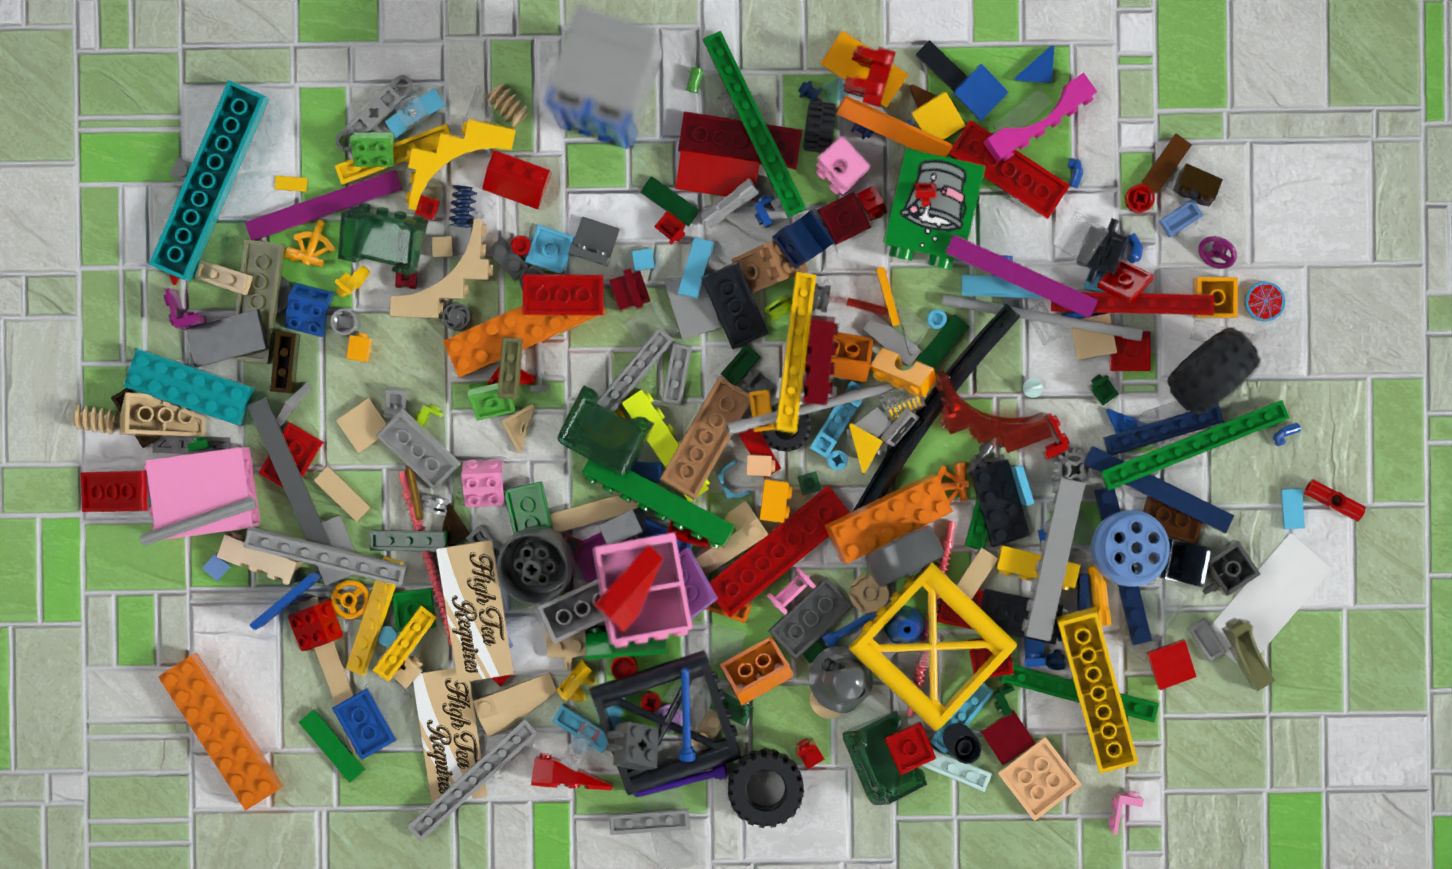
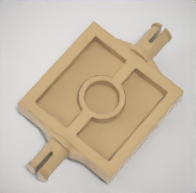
M586 629L553 644L546 630L547 658H562L565 662V671L573 670L572 658L586 655Z

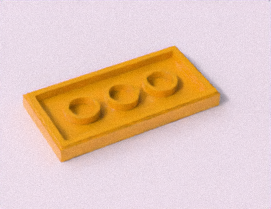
M842 30L820 65L844 81L847 76L867 79L870 68L860 66L857 62L851 60L857 45L867 46ZM894 64L892 65L881 106L884 108L888 107L909 75Z

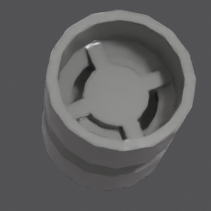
M340 309L334 312L331 317V327L338 334L350 336L360 329L361 320L354 311Z

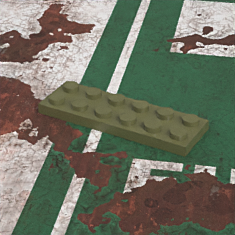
M244 239L240 272L253 276L248 294H237L235 315L259 309L269 349L232 359L270 364L285 245Z

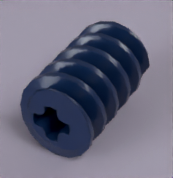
M453 185V189L458 192L452 193V197L457 200L451 201V204L456 208L450 209V212L455 214V216L449 217V220L454 222V224L449 226L473 227V224L468 222V220L475 218L469 214V212L476 210L470 206V204L476 203V200L471 198V196L477 195V192L472 190L473 187Z

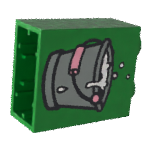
M904 148L883 238L884 244L891 245L889 256L912 261L914 251L930 254L928 265L950 270L953 260L962 261L946 254L945 251L953 234L968 241L985 166ZM915 183H936V198H930V206H921V198H916Z

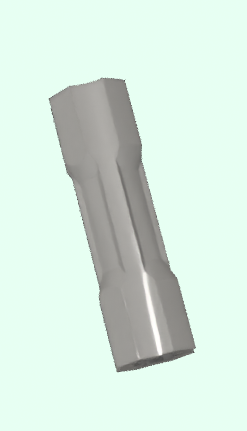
M748 179L721 201L702 212L701 216L707 225L712 228L743 203L748 202L759 194V190L752 180Z

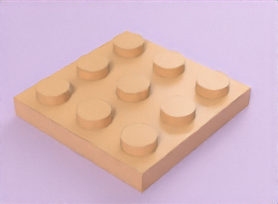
M1045 736L997 772L1034 821L1082 785Z

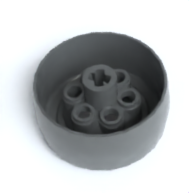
M925 525L866 555L865 561L874 581L879 587H883L903 576L906 578L922 570L921 567L945 556L940 540L932 527Z
M529 526L517 531L502 546L497 559L498 579L504 590L514 599L527 604H543L556 598L569 585L574 573V553L565 537L556 530L544 526ZM526 549L531 551V556L524 554ZM539 550H544L546 556H540ZM547 563H552L554 568L548 569ZM531 564H533V567H534V568H537V570H533V569L530 567ZM540 575H544L546 580H540Z

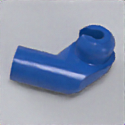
M1070 158L1067 166L1073 169V174L1069 185L1073 188H1078L1083 176L1082 163L1079 159Z
M1133 233L1128 236L1132 247L1131 253L1127 255V260L1130 263L1139 262L1143 252V245L1137 235Z
M1294 423L1280 429L1273 435L1275 445H1284L1286 443L1284 437L1299 433L1301 431L1300 425Z

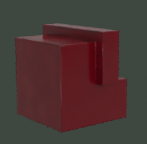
M630 268L623 271V276L609 280L620 312L632 308L638 310L644 308V304L651 302L641 271L632 273Z

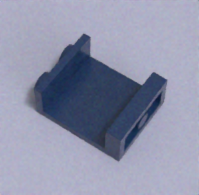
M810 210L799 220L789 226H785L772 236L795 270L835 243L813 210Z

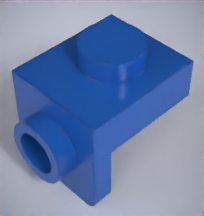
M767 195L757 199V204L754 205L757 212L754 216L758 224H763L765 228L772 225V221L764 206L774 200L772 196L768 198Z

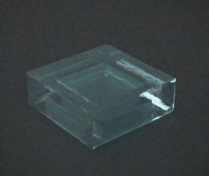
M840 77L822 85L829 103H835L843 99L845 95L849 96L847 92L843 91L844 84Z

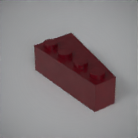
M811 315L803 403L827 405L828 394H832L833 382L829 381L830 374L834 375L835 363L831 362L832 355H836L837 343H833L834 335L838 336L839 323H835V317Z

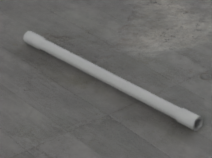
M944 294L942 302L943 306L965 308L997 314L1004 306ZM1011 307L1020 315L1021 319L1121 336L1122 338L1141 341L1143 329L1122 327Z
M886 382L829 397L827 405L802 404L799 407L798 416L903 389L895 388ZM777 411L726 423L727 432L729 435L751 428L774 423L777 419Z

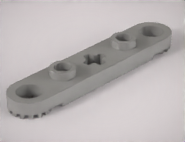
M399 75L387 85L336 136L337 147L344 152L352 151L351 144L348 147L341 145V139L344 136L350 137L354 135V132L370 133L412 92V80L408 76ZM401 80L408 82V88L404 91H400L397 87ZM371 109H373V110L379 109V111H378L379 117H378V118H376V117L370 118V116H371L370 110H371Z

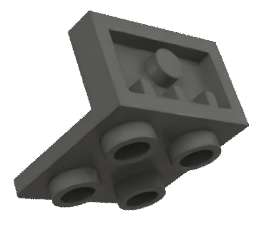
M582 217L573 245H570L568 253L608 267L620 230L617 227Z

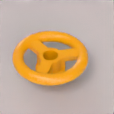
M345 580L335 586L330 600L337 615L345 619H356L364 614L370 594L361 582ZM345 586L357 587L353 593H338ZM363 593L364 604L359 611H356L357 597ZM348 596L353 598L352 603L347 602ZM336 599L340 600L344 608H349L350 613L343 612L338 607Z

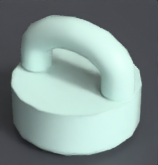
M1030 378L1023 383L1022 389L1027 397L1036 398L1042 393L1043 385L1038 379Z

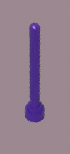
M723 764L712 768L713 770L690 775L633 795L640 797L711 778L727 779L726 768Z

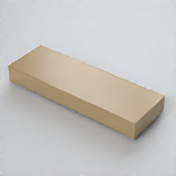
M204 260L199 261L194 279L243 295L248 294L253 276Z
M329 466L314 480L356 522L372 508Z
M981 547L956 585L972 600L998 558Z

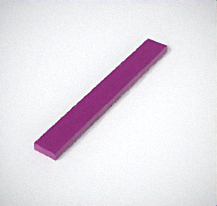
M394 170L247 221L245 225L250 239L256 241L403 189L397 171Z
M954 234L945 251L946 254L1087 318L1091 317L1098 302L1097 299Z

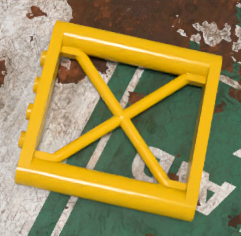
M930 562L914 577L911 576L903 584L905 587L900 592L896 591L890 598L891 602L886 607L882 606L877 611V617L873 621L869 620L863 626V632L851 643L848 649L934 731H937L1012 653L1017 643L933 562ZM921 586L928 591L929 642L878 644L872 638ZM936 594L984 640L937 642ZM982 648L990 650L993 654L943 706L938 701L937 650ZM929 650L930 698L881 652Z

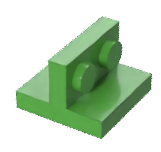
M488 381L469 385V390H467L468 397L477 421L516 412L513 399L497 397L499 383L487 385Z

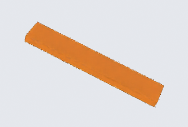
M845 95L836 110L837 115L913 150L946 157L952 149L951 143Z

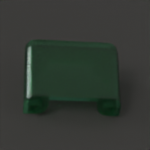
M584 385L559 431L557 440L563 446L620 476L627 475L639 459L655 423L645 417H635L631 422L597 404L599 396L596 391Z
M891 711L855 726L842 734L843 741L866 796L873 805H889L928 785L924 771L918 767L899 775L885 743L884 737L902 728L903 721L897 711Z

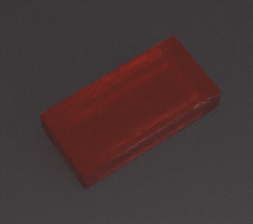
M852 298L847 299L846 307L883 316L887 310L884 306Z

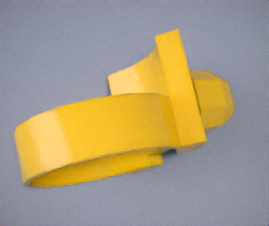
M362 265L352 276L346 272L341 278L334 281L338 285L337 294L342 298L348 294L351 295L354 289L358 290L371 271Z

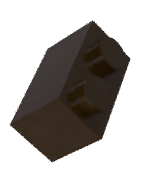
M1186 163L1179 172L1173 191L1181 197L1190 198L1199 205L1209 207L1216 199L1223 179Z

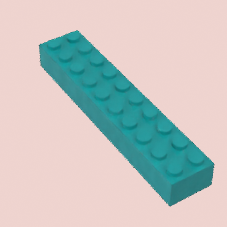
M228 80L148 265L191 282L270 100L268 97Z

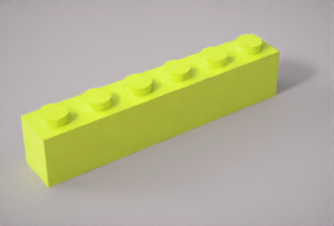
M640 390L622 402V404L666 468L681 441L677 442L674 437L677 433L670 424L666 426L662 420L665 416L660 408L655 409L651 402L654 399L649 392L646 391L644 393L643 390ZM706 479L697 497L709 490L707 485L710 482L708 479ZM684 495L689 502L693 500L688 496Z

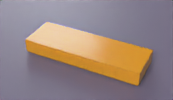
M879 267L875 270L891 327L900 324L885 267Z

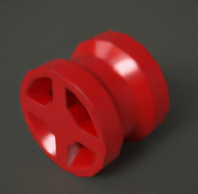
M653 691L645 693L641 699L642 708L656 712L661 706L659 694Z

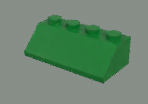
M602 627L590 628V632H586V659L667 654L668 652L667 638L654 640V637H648V642L634 644V640L628 641V646L616 648L614 644H609L607 630L602 631Z

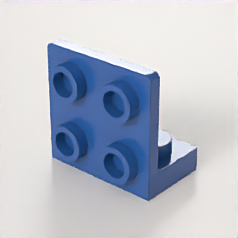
M295 283L288 295L285 328L323 337L327 311L333 301L334 292Z

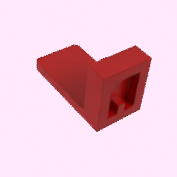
M1051 413L1045 416L1059 444L1053 442L1045 446L1046 450L1042 454L1047 460L1068 450L1067 444L1070 443L1067 435L1061 433L1058 427L1061 424L1057 416H1052Z
M805 738L797 743L798 747L795 748L796 754L802 759L807 770L825 760L813 738L810 740Z

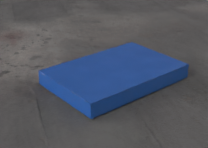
M368 688L332 707L361 760L397 740Z

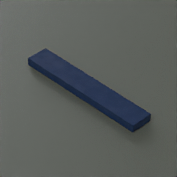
M1218 404L1199 415L1189 411L1102 438L1107 453L1113 456L1224 423Z

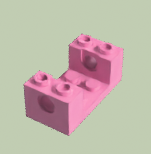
M842 136L818 158V163L815 166L817 170L815 172L822 180L826 178L831 184L829 188L834 194L843 196L866 175L870 166ZM834 169H839L841 173H837Z

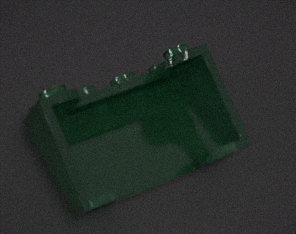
M360 203L359 206L350 207L348 210L341 212L338 259L354 263L363 259L394 265L392 267L393 272L412 275L417 271L428 221L425 220L424 216H408L403 211L390 212L385 207L372 208L367 203Z

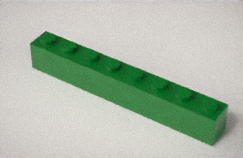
M594 451L582 471L583 475L586 476L585 480L594 485L596 482L602 484V489L611 494L614 491L621 494L619 498L628 503L631 500L638 503L637 507L641 510L655 512V517L662 521L668 519L674 522L672 525L677 529L683 531L685 528L691 531V536L699 540L701 538L708 540V545L719 549V547L724 549L735 530V525Z

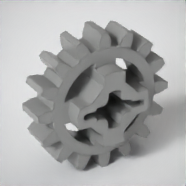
M1071 448V453L1066 450L1064 451V456L1058 454L1059 462H1053L1057 466L1056 469L1052 470V472L1057 473L1054 479L1072 480L1073 478H1078L1081 480V483L1091 485L1090 477H1096L1092 474L1094 470L1087 467V474H1085L1083 465L1088 453L1083 455V449H1079L1078 453H1076L1075 448ZM1072 456L1080 457L1076 461H1071L1068 459ZM1062 465L1065 467L1064 475H1062L1061 471ZM1078 465V473L1071 474L1072 469L1070 467Z

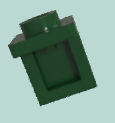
M1098 374L1090 380L1092 384L1088 386L1101 406L1119 395L1109 381L1107 374L1103 376Z
M1006 683L997 687V691L993 693L997 700L994 705L998 713H1003L1005 717L1013 713L1004 695L1015 690L1012 685H1007Z

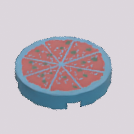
M1261 282L1253 285L1247 291L1244 305L1251 317L1257 321L1266 322L1274 320L1281 315L1286 300L1279 286L1271 282Z

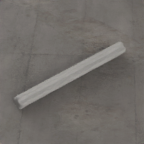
M253 497L155 529L141 534L140 542L143 546L255 509L256 502Z

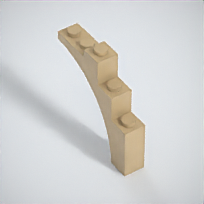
M474 219L468 247L462 259L445 278L423 291L403 296H391V317L441 319V314L444 311V302H441V299L465 300V295H469V283H466V280L490 281V276H493L494 265L490 264V260L483 259V256H486V244H483V236H487V224H484V220Z

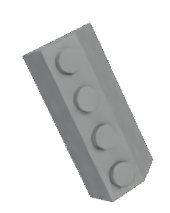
M597 579L536 607L553 644L605 620L604 614L593 605L601 597Z

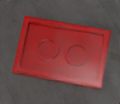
M288 422L282 433L303 478L324 442L295 424ZM268 456L259 474L283 488L271 458Z

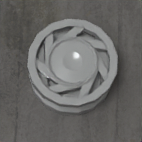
M422 494V511L446 515L447 510L445 508L449 504V499Z

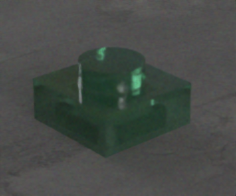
M816 471L797 476L802 496L822 490Z

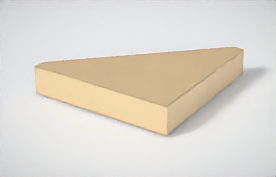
M534 403L501 420L518 453L523 448L535 408Z

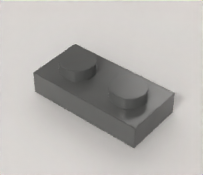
M502 237L487 250L513 280H516L525 269L529 268L521 257L511 250L510 245Z

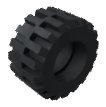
M810 101L808 104L803 142L805 151L824 153L832 146L837 110L835 103Z
M779 403L772 406L773 412L778 411ZM808 414L798 416V430L793 437L787 439L779 437L775 430L761 432L765 441L771 447L779 451L789 452L799 449L806 443L811 432V420Z

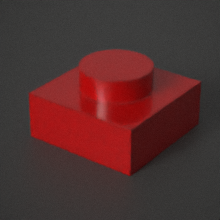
M420 195L415 215L435 221L440 201Z

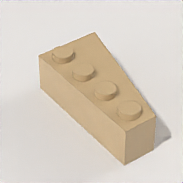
M231 532V534L224 535L217 558L242 567L246 565L247 569L253 572H266V577L281 580L282 578V583L286 585L296 583L303 564L302 561L243 547L245 539L242 538V534Z

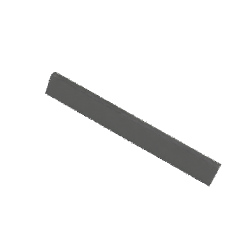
M265 397L247 405L307 541L326 546L331 544L268 399Z

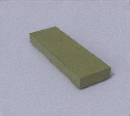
M502 337L498 398L518 399L523 339Z

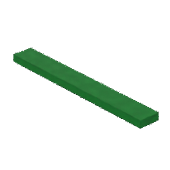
M1012 664L1014 674L1003 675L999 680L1003 683L1079 703L1074 681ZM1120 693L1127 716L1155 722L1159 703Z

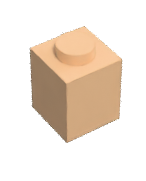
M747 456V475L771 476V472H775V460H772V456Z

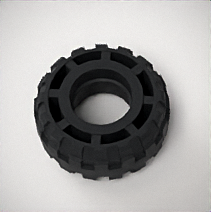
M1232 327L1223 329L1201 344L1173 370L1167 380L1170 393L1185 410L1198 415L1207 412L1231 395L1258 368L1260 357L1257 354V348L1242 331H1237Z

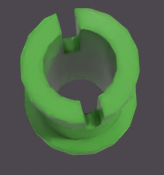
M691 67V70L688 71L690 75L686 91L698 93L701 76H704L702 73L703 69Z

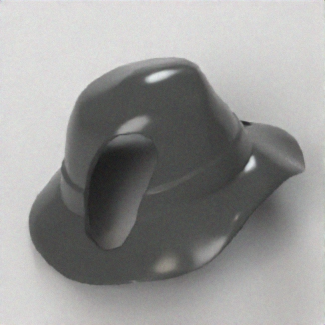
M833 646L823 650L814 659L808 673L809 686L816 700L825 708L838 713L853 711L868 697L873 686L872 671L847 646ZM825 658H830L836 663L847 665V667L837 671H826L823 669V662Z

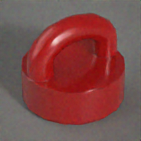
M517 235L511 240L510 247L515 254L525 255L530 250L531 244L527 237Z

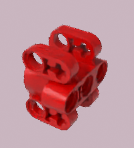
M857 45L851 60L857 62L860 66L870 68L867 79L847 76L843 91L863 97L862 103L880 108L896 51L880 46L878 50Z

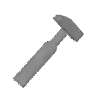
M542 345L534 346L537 385L530 386V392H541L550 388V385H542Z

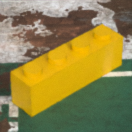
M1000 545L998 560L995 568L999 569L1000 574L1011 576V573L1019 574L1018 578L1030 581V578L1036 579L1038 572H1035L1037 560L1041 559L1040 554ZM1068 561L1062 589L1069 591V587L1075 588L1080 564Z

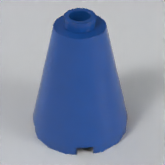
M902 606L884 625V630L889 639L895 644L914 643L922 635L924 623L922 616L916 609L910 606ZM905 626H909L908 630L903 631Z

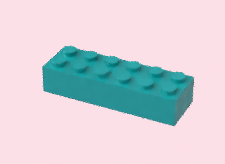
M137 348L123 386L235 425H243L248 410L247 405L250 404L255 387Z

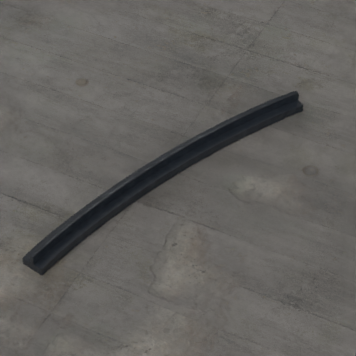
M1006 303L995 317L986 324L932 389L923 401L922 406L915 412L919 419L895 447H891L853 511L886 495L918 443L953 395L1020 318V315Z

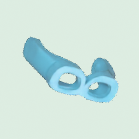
M737 460L726 464L720 471L716 472L727 499L740 498L751 493L750 490H746L742 494H735L730 492L724 484L726 469L738 463Z

